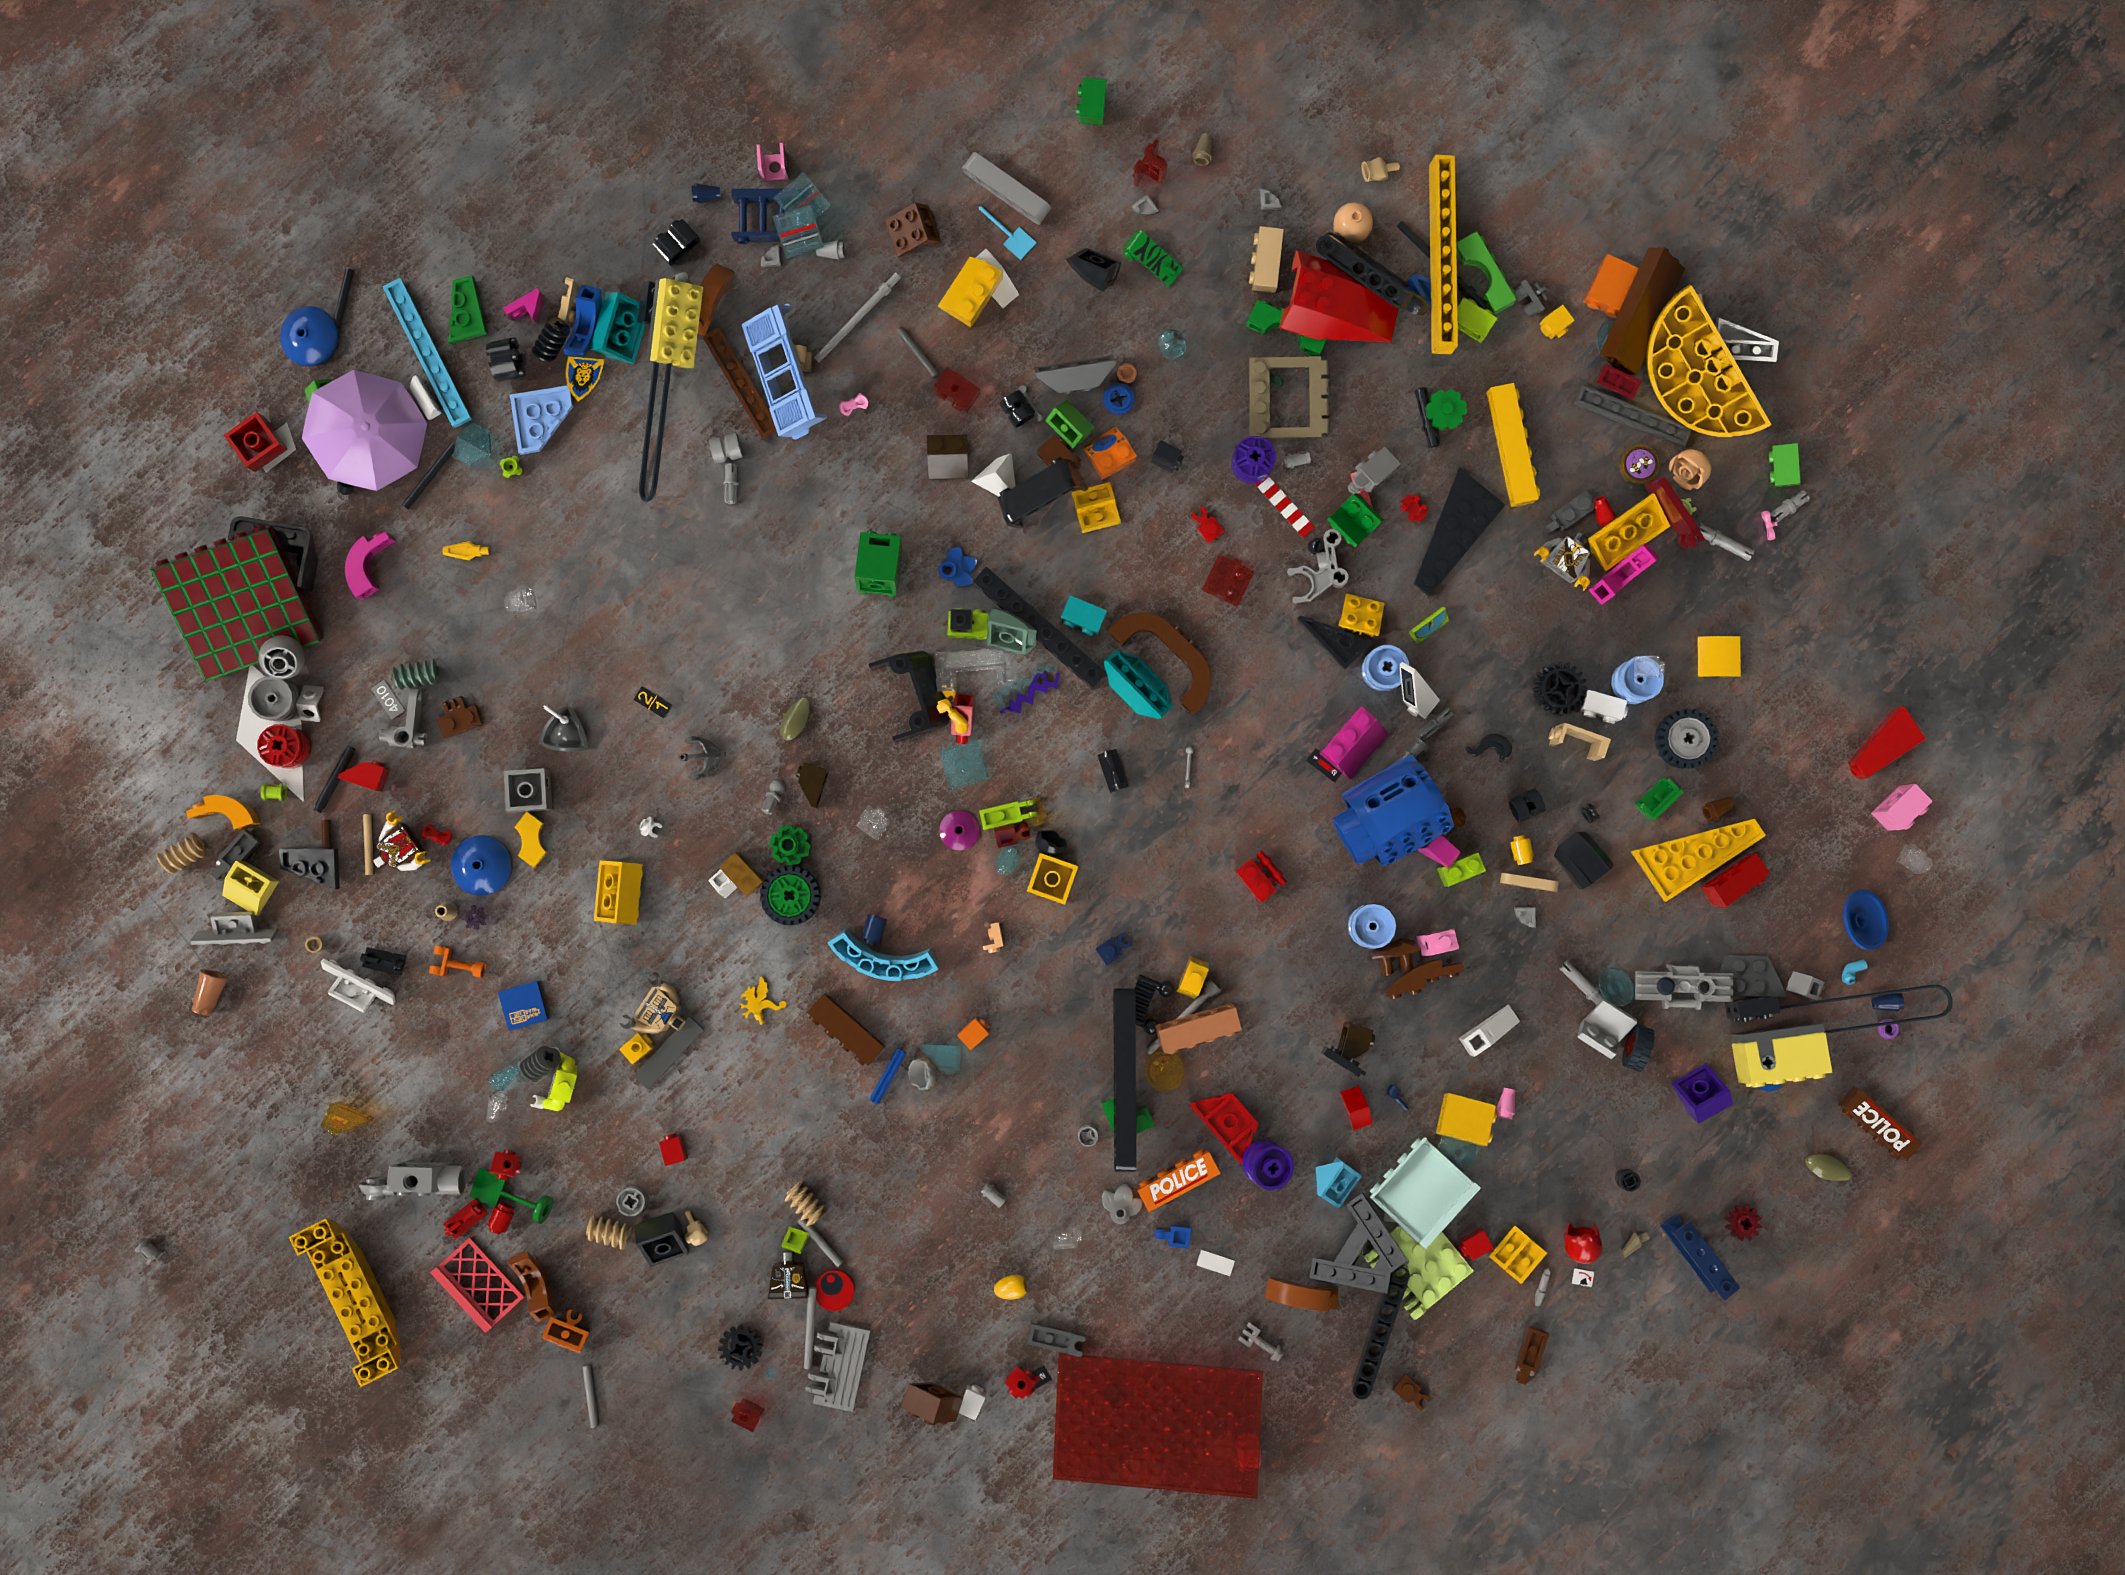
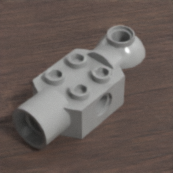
M398 1162L389 1166L388 1179L385 1177L366 1178V1182L359 1183L358 1185L360 1190L366 1195L367 1200H383L385 1195L407 1196L414 1192H418L417 1196H430V1193L462 1195L466 1186L465 1166L447 1165L446 1163Z

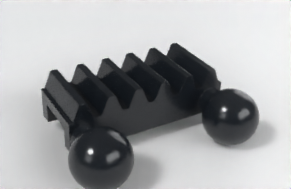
M1139 974L1134 986L1136 1025L1142 1027L1147 1034L1153 1035L1156 1033L1155 1025L1159 1023L1155 1019L1144 1020L1155 990H1158L1159 994L1163 997H1170L1174 993V986L1169 981L1161 983Z

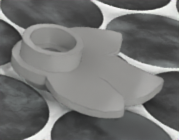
M1128 1184L1121 1185L1115 1194L1107 1190L1103 1192V1207L1110 1212L1111 1220L1116 1224H1125L1130 1216L1136 1215L1141 1210L1142 1199L1133 1198L1132 1190ZM1122 1210L1124 1216L1118 1217L1116 1212Z

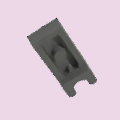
M1031 1323L1027 1344L1082 1357V1349L1076 1347L1075 1343L1086 1341V1334Z

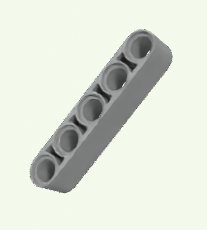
M976 152L972 153L961 168L971 179L1038 225H1040L1051 210V206L1045 200Z

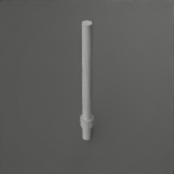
M895 272L886 283L883 282L878 287V291L813 357L818 363L830 353L883 296H887L892 291L891 288L901 279L899 274Z

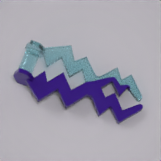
M1041 665L1040 671L1033 668L1031 680L1018 677L1015 683L1007 679L1000 691L991 697L995 700L1000 714L1007 711L1021 713L1022 702L1033 705L1035 691L1048 694V687L1057 689L1060 674H1056L1054 683L1043 679L1041 685L1037 683L1038 676L1046 678V672H1055V669ZM1022 684L1029 687L1027 696L1017 693L1016 702L1010 700L1009 707L1006 706L1001 694L1008 696L1009 687L1021 691Z

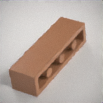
M1232 1003L1155 1025L1160 1048L1164 1054H1174L1179 1049L1185 1047L1194 1048L1198 1046V1043L1205 1041L1213 1042L1218 1037L1224 1035L1233 1036L1237 1031L1242 1030L1236 1007Z

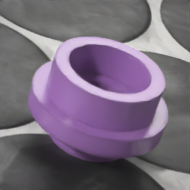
M1883 1019L1882 1021H1880V1023L1890 1022V1021H1894V1020H1892V1019ZM1898 1024L1889 1025V1032L1885 1031L1887 1025L1878 1026V1033L1885 1039H1892L1899 1032Z

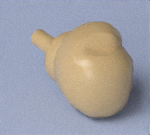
M690 1211L685 1212L690 1223L686 1227L688 1230L684 1237L688 1244L692 1243L694 1246L706 1242L708 1239L706 1228L700 1220L694 1221Z

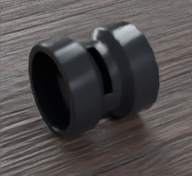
M1621 1169L1615 1175L1616 1184L1626 1191H1635L1640 1186L1641 1180L1639 1175L1629 1169Z

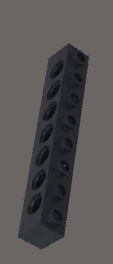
M985 567L973 580L974 586L1000 609L1010 612L1030 624L1036 630V641L1092 690L1106 676V672L988 567Z

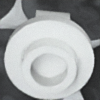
M652 817L643 819L640 824L641 835L647 836L649 834L657 838L658 835L653 833L652 829L655 826L662 828V825L655 822Z

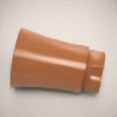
M201 969L196 993L192 1001V1011L197 1014L210 1016L229 977L218 971Z

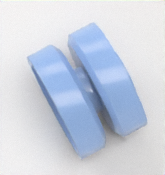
M1382 645L1375 648L1364 658L1361 666V673L1365 683L1377 691H1390L1401 685L1399 665L1401 662L1409 665L1407 656L1400 648L1392 645ZM1384 666L1388 669L1385 672L1382 669Z
M1639 656L1622 663L1615 669L1612 675L1611 686L1618 698L1627 700V704L1635 705L1652 699L1660 693L1663 687L1664 675L1661 667L1654 660Z
M1376 904L1361 905L1355 909L1350 915L1347 925L1352 940L1361 947L1371 949L1381 948L1388 944L1394 937L1396 930L1395 918L1391 912L1384 906ZM1372 922L1375 926L1374 930L1369 928V925Z

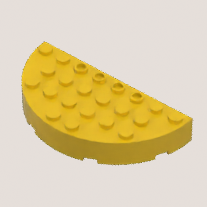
M1688 285L1677 293L1663 308L1653 325L1649 337L1646 356L1647 371L1656 397L1676 420L1686 427L1706 435L1717 437L1752 434L1771 426L1772 424L1692 285Z

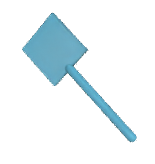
M979 206V210L1009 236L1003 245L1020 260L1037 243L1020 227L1012 234L982 206Z

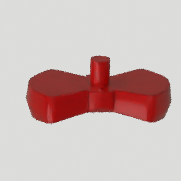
M428 824L422 829L423 839H432L443 846L449 844L452 840L450 830L440 832L435 830L432 824Z

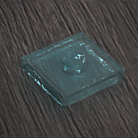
M978 741L939 751L949 790L988 780Z

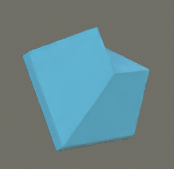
M1336 1157L1331 1164L1315 1167L1317 1194L1339 1209L1362 1175Z

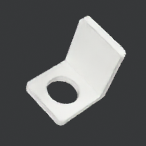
M310 685L303 687L296 702L300 720L320 722L321 717L317 705L324 692V687ZM303 710L312 711L314 716L306 715Z

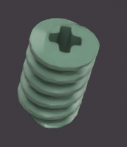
M431 659V665L424 660L422 667L417 661L415 662V668L412 667L411 663H407V669L404 668L403 664H399V670L393 667V678L399 690L405 687H419L421 684L423 686H427L429 683L434 685L439 681V669L435 659Z

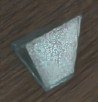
M475 423L470 424L457 435L453 457L471 467L473 464L492 455L491 433Z

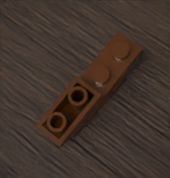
M1441 959L1422 963L1397 977L1383 991L1384 996H1390V999L1402 997V993L1409 992L1410 995L1421 993V989L1427 988L1426 979L1428 982L1440 980L1439 976L1447 975V978L1459 976V972L1464 971L1463 963L1458 962L1442 966Z

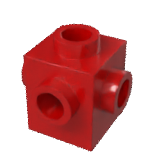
M504 1150L503 1153L495 1151L489 1173L497 1175V1179L509 1181V1178H514L515 1174L519 1175L522 1166V1162H519L520 1157L515 1156L516 1152ZM503 1163H508L509 1168H505Z
M1018 1365L1004 1380V1383L1009 1387L1007 1391L1016 1399L1018 1396L1021 1399L1025 1396L1029 1398L1036 1390L1034 1387L1036 1382L1033 1380L1035 1376L1027 1368L1023 1371ZM1019 1381L1025 1382L1023 1386H1018Z

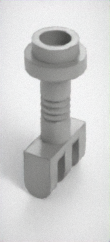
M1248 1322L1247 1326L1253 1330L1252 1333L1244 1329L1242 1333L1249 1338L1245 1339L1243 1336H1239L1238 1340L1249 1348L1254 1342L1271 1354L1270 1359L1272 1361L1276 1360L1278 1362L1284 1353L1281 1349L1282 1347L1278 1345L1275 1348L1258 1336L1261 1329Z

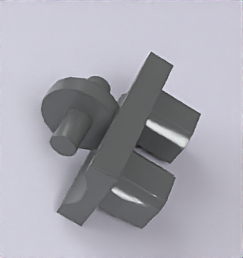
M1526 279L1521 282L1522 285L1515 290L1517 299L1520 302L1527 296H1530L1532 302L1523 307L1529 317L1539 312L1541 314L1544 313L1546 310L1538 297L1541 296L1543 301L1549 299L1546 291L1550 287L1548 285L1542 287L1538 281L1534 284L1537 290L1534 292Z

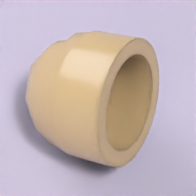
M310 937L306 940L305 947L307 951L316 953L322 949L323 942L318 937ZM313 940H316L317 950H313Z

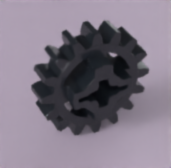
M739 1324L737 1329L731 1326L730 1332L725 1331L723 1333L725 1338L719 1340L723 1344L718 1347V1351H723L720 1359L726 1358L724 1365L731 1363V1369L733 1370L736 1366H739V1370L742 1371L744 1365L748 1369L751 1368V1362L754 1364L758 1362L756 1356L761 1357L762 1352L758 1350L763 1348V1344L758 1343L762 1337L755 1336L756 1329L752 1332L749 1331L750 1325L743 1329L742 1324ZM730 1338H732L731 1341L733 1344L730 1348H728V1341ZM738 1344L740 1346L747 1345L743 1351L742 1349H735ZM754 1346V1352L750 1357L749 1349Z

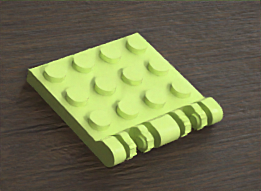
M1399 1225L1390 1231L1409 1260V1263L1406 1265L1409 1269L1410 1278L1403 1299L1411 1291L1415 1296L1406 1302L1404 1308L1410 1310L1409 1314L1416 1320L1469 1276L1473 1269L1443 1232L1424 1249ZM1373 1246L1362 1255L1367 1262L1372 1261L1370 1264L1372 1268H1374L1380 1258ZM1399 1269L1394 1274L1396 1276H1403L1405 1270ZM1397 1288L1390 1289L1393 1294L1399 1291Z

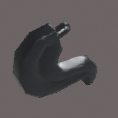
M1499 734L1487 735L1473 750L1470 747L1466 748L1467 752L1472 756H1479L1488 748H1493L1498 755H1501L1500 762H1503L1504 758H1508L1512 752L1511 743Z

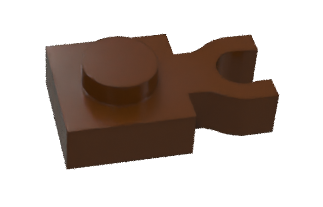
M1406 1373L1403 1374L1392 1388L1407 1403L1413 1400L1421 1411L1424 1407L1419 1404L1420 1399L1424 1398L1428 1402L1431 1400L1427 1394L1419 1392L1422 1387Z

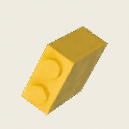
M1451 1093L1444 1094L1435 1134L1480 1146H1487L1493 1137L1491 1126L1497 1118L1496 1106Z

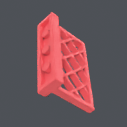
M470 1237L430 1272L485 1333L525 1297ZM468 1244L475 1250L474 1258H462L463 1249ZM460 1252L459 1258H454ZM451 1260H459L458 1273H450L445 1265ZM462 1261H474L473 1273H461ZM477 1261H486L488 1273H476ZM461 1275H473L472 1288H464L461 1285ZM476 1276H488L487 1288H475ZM491 1276H499L502 1279V1288H490ZM467 1290H472V1295ZM475 1290H487L486 1303H478L474 1299ZM490 1291H501V1303H489ZM504 1291H513L518 1298L513 1303H504ZM489 1305H500V1315L493 1320L488 1314ZM503 1305L508 1306V1307L503 1311Z

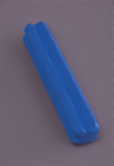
M898 1048L895 1051L870 1097L871 1102L875 1104L880 1103L907 1054L904 1050Z

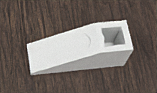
M1507 1005L1458 1039L1469 1055L1475 1057L1493 1045L1517 1025L1520 1020L1511 1007Z

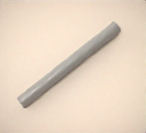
M814 1286L808 1287L804 1355L805 1369L812 1368L817 1290V1287Z

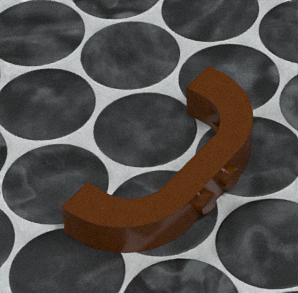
M1133 613L1115 622L1108 629L1107 633L1121 647L1130 637L1137 633H1151L1160 639L1190 669L1192 686L1180 699L1179 703L1193 716L1206 701L1211 687L1210 669L1204 657L1197 650L1198 646L1191 639L1187 641L1182 636L1184 633L1178 626L1175 625L1173 627L1165 619L1151 613Z

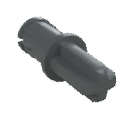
M1446 707L1418 731L1419 737L1426 741L1435 732L1441 731V727L1454 718L1455 715Z

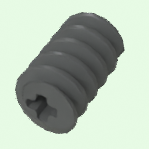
M542 1046L520 1063V1073L528 1081L537 1082L560 1064L561 1055L555 1048Z

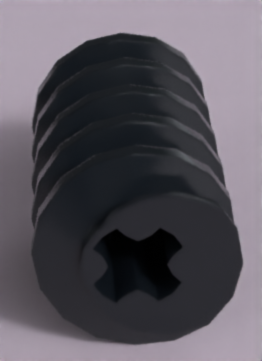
M551 316L547 319L548 322L545 323L541 334L538 336V340L534 343L535 346L531 349L533 355L542 361H554L570 334L568 324L556 316Z

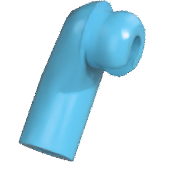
M1863 959L1847 964L1841 975L1842 981L1847 985L1854 984L1856 972L1867 969L1866 961Z

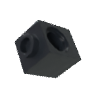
M951 609L950 630L952 633H972L971 610Z

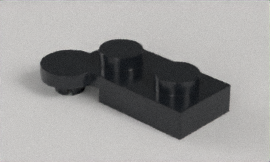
M1326 1046L1321 1052L1323 1055L1357 1077L1361 1074L1363 1076L1366 1075V1072L1358 1067L1359 1062L1351 1057L1348 1060L1341 1056L1342 1051L1334 1046H1331L1330 1049Z

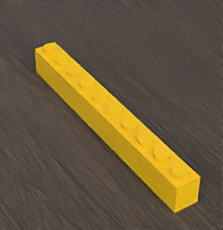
M1435 155L1429 164L1432 354H1452L1458 346L1455 156Z

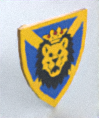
M567 356L565 368L566 383L570 393L578 402L587 396L597 384L603 369L604 359Z

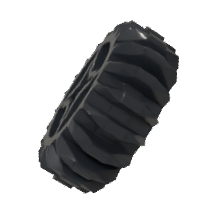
M1557 662L1556 666L1551 663L1549 664V669L1545 666L1542 668L1543 673L1538 672L1536 674L1539 679H1535L1533 683L1538 685V687L1532 688V691L1538 692L1534 699L1540 698L1541 701L1537 705L1541 706L1544 704V712L1550 709V715H1554L1556 711L1558 716H1562L1564 712L1566 715H1569L1571 710H1578L1577 705H1583L1581 699L1586 698V694L1582 693V691H1586L1588 687L1582 686L1586 679L1580 680L1579 677L1583 673L1578 672L1576 674V666L1569 669V663H1565L1564 666L1562 662ZM1558 673L1566 675L1572 682H1565ZM1551 675L1552 686L1549 690H1545L1546 681ZM1568 686L1567 688L1563 689V691L1552 692L1556 689V687ZM1574 687L1573 698L1568 702V691ZM1548 696H1555L1562 705L1552 702Z

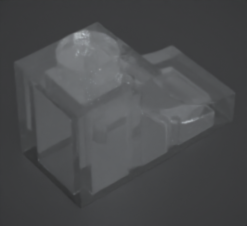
M516 586L515 590L505 592L504 605L511 614L516 615L538 611L535 593L527 586Z

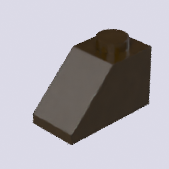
M804 762L803 766H799L796 777L799 778L798 783L811 807L818 808L829 770Z

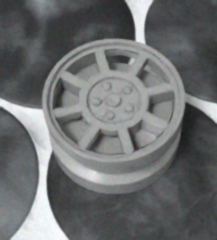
M639 1186L625 1188L618 1194L616 1199V1205L620 1213L625 1216L638 1215L646 1208L648 1203L647 1193Z

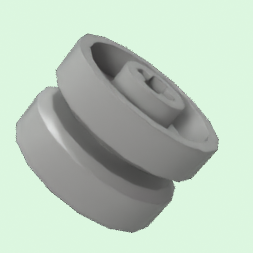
M270 676L262 677L250 687L248 705L259 718L269 721H287L298 713L296 702L301 692L298 686L291 680L275 679Z

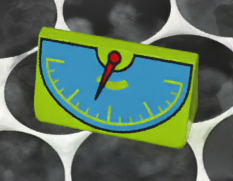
M1441 607L1409 631V634L1417 644L1449 621L1446 608Z

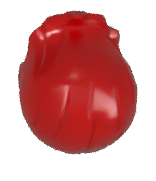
M1572 1223L1567 1224L1566 1233H1564V1247L1567 1255L1573 1261L1590 1264L1600 1257L1603 1246L1596 1224H1593L1594 1230L1585 1226L1573 1228Z

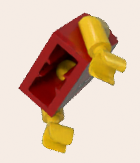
M947 685L943 687L942 691L946 698L953 696V704L951 705L948 699H943L938 702L937 709L940 713L948 711V716L952 719L951 734L956 735V743L967 744L968 736L972 735L974 728L976 695L957 694L953 685Z

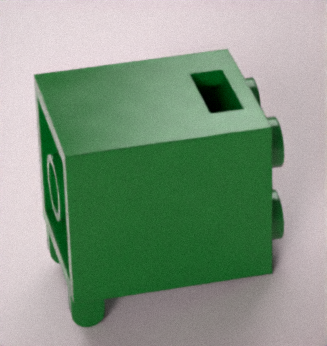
M874 531L860 532L854 578L857 592H861V595L872 593L889 595V598L897 596L903 552L901 536H897L894 533H886V535L877 534Z

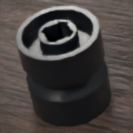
M1021 390L1009 394L999 403L1004 413L1009 414V420L1014 428L1024 425L1036 415L1031 405L1026 404L1027 399Z
M1536 788L1524 792L1523 796L1517 795L1508 799L1510 810L1518 823L1529 819L1531 814L1536 816L1546 811L1542 796Z

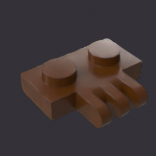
M462 696L457 697L459 705H457L455 699L450 700L452 708L449 707L447 701L443 702L442 705L446 716L437 719L443 738H448L483 725L477 706L473 705L467 708Z

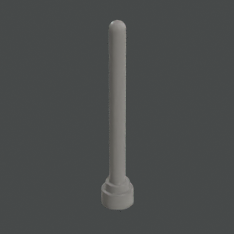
M1210 979L1205 984L1204 992L1176 1019L1193 1014L1209 997L1217 996L1221 989ZM1158 1037L1147 1047L1146 1052L1148 1054H1153L1160 1047Z

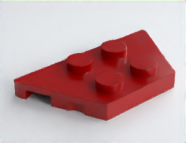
M1232 1092L1191 1102L1189 1106L1234 1158L1242 1164L1244 1152L1251 1144L1259 1123Z

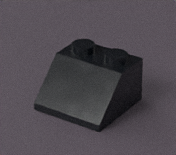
M673 1212L634 1225L636 1245L650 1267L689 1254L680 1222Z

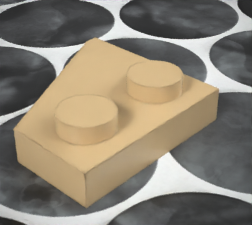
M566 277L564 284H568L569 288L566 296L562 295L558 318L565 321L570 328L571 323H574L576 318L575 297L580 287L574 279Z

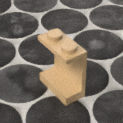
M1568 723L1555 726L1549 733L1548 739H1550L1549 745L1551 746L1563 743L1565 734L1592 743L1587 759L1593 761L1605 758L1611 741L1607 737Z

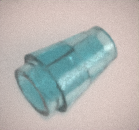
M512 1064L491 1074V1077L487 1080L496 1092L503 1091L520 1073Z

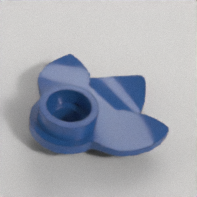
M960 547L953 548L947 553L946 560L940 564L939 575L944 580H952L957 586L971 585L973 579L969 573L976 567L977 560L972 557L962 556ZM948 567L952 568V573L946 574L945 569Z

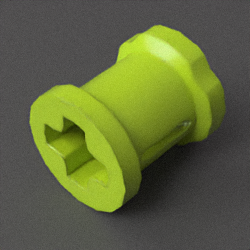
M264 782L261 786V798L263 800L272 798L285 801L287 798V785L285 783L269 785V783Z

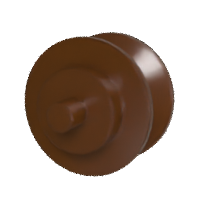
M1461 808L1449 809L1454 823L1453 828H1456V826L1459 828L1463 827L1466 819L1464 811Z

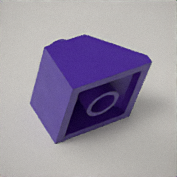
M1707 1063L1672 1082V1086L1684 1107L1698 1124L1733 1105L1730 1090Z

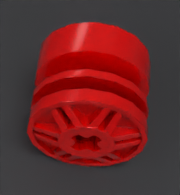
M274 724L267 727L260 734L257 741V750L260 757L267 764L285 769H295L302 766L308 760L311 754V742L308 735L298 728Z

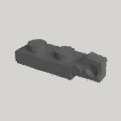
M1585 490L1551 516L1553 522L1544 528L1549 534L1557 528L1560 531L1567 529L1595 508L1594 499Z
M243 829L217 858L216 865L218 867L211 875L216 880L222 881L235 861H245L259 846L261 841L249 830Z

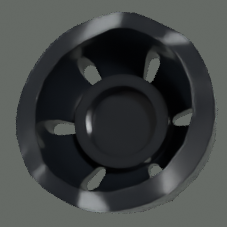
M1052 830L1038 831L1035 845L1040 853L1050 857H1059L1065 852L1067 848L1066 840L1061 838L1057 832Z

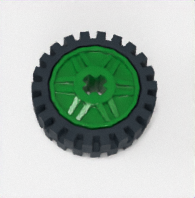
M783 866L775 869L766 877L760 889V901L763 910L773 921L783 925H798L809 920L816 913L820 905L821 893L818 881L809 871L798 866ZM787 891H788V892H792V891L795 892V894L793 895V896H795L794 900H793V899L787 900V898H786V897L788 896V895H786Z

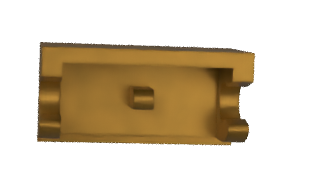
M734 852L719 867L746 897L753 894L765 880L739 852Z

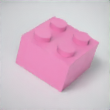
M1917 784L1898 786L1871 814L1888 831L1907 830L1915 823L1914 819L1918 815L1921 816L1928 811V805L1933 801Z

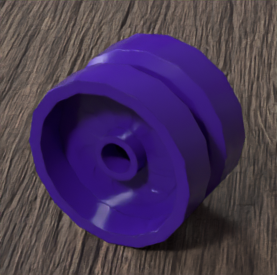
M1264 1139L1255 1141L1246 1149L1242 1158V1169L1246 1177L1260 1187L1275 1190L1286 1185L1291 1179L1294 1171V1162L1287 1150L1273 1141Z

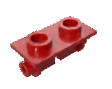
M475 1198L443 1223L446 1227L444 1232L447 1236L452 1235L456 1240L488 1213Z

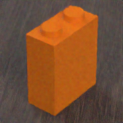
M1607 254L1603 258L1583 302L1587 303V306L1592 309H1600L1607 316L1616 318L1639 268Z

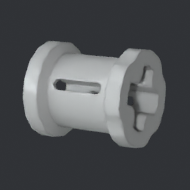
M151 1238L144 1240L134 1250L147 1260L148 1265L153 1264L164 1253L151 1243Z

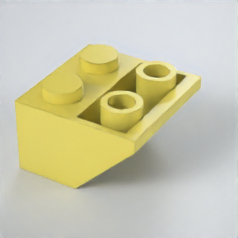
M236 860L225 877L222 896L249 912L253 911L254 915L259 916L279 881L246 861Z

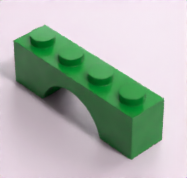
M1257 300L1246 327L1263 335L1272 328L1280 327L1283 308L1277 309L1268 301ZM1296 334L1299 339L1301 352L1312 357L1320 355L1327 339L1315 340Z

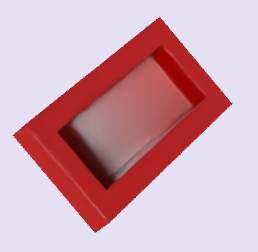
M1359 1085L1341 1091L1340 1095L1353 1130L1373 1124L1369 1106Z

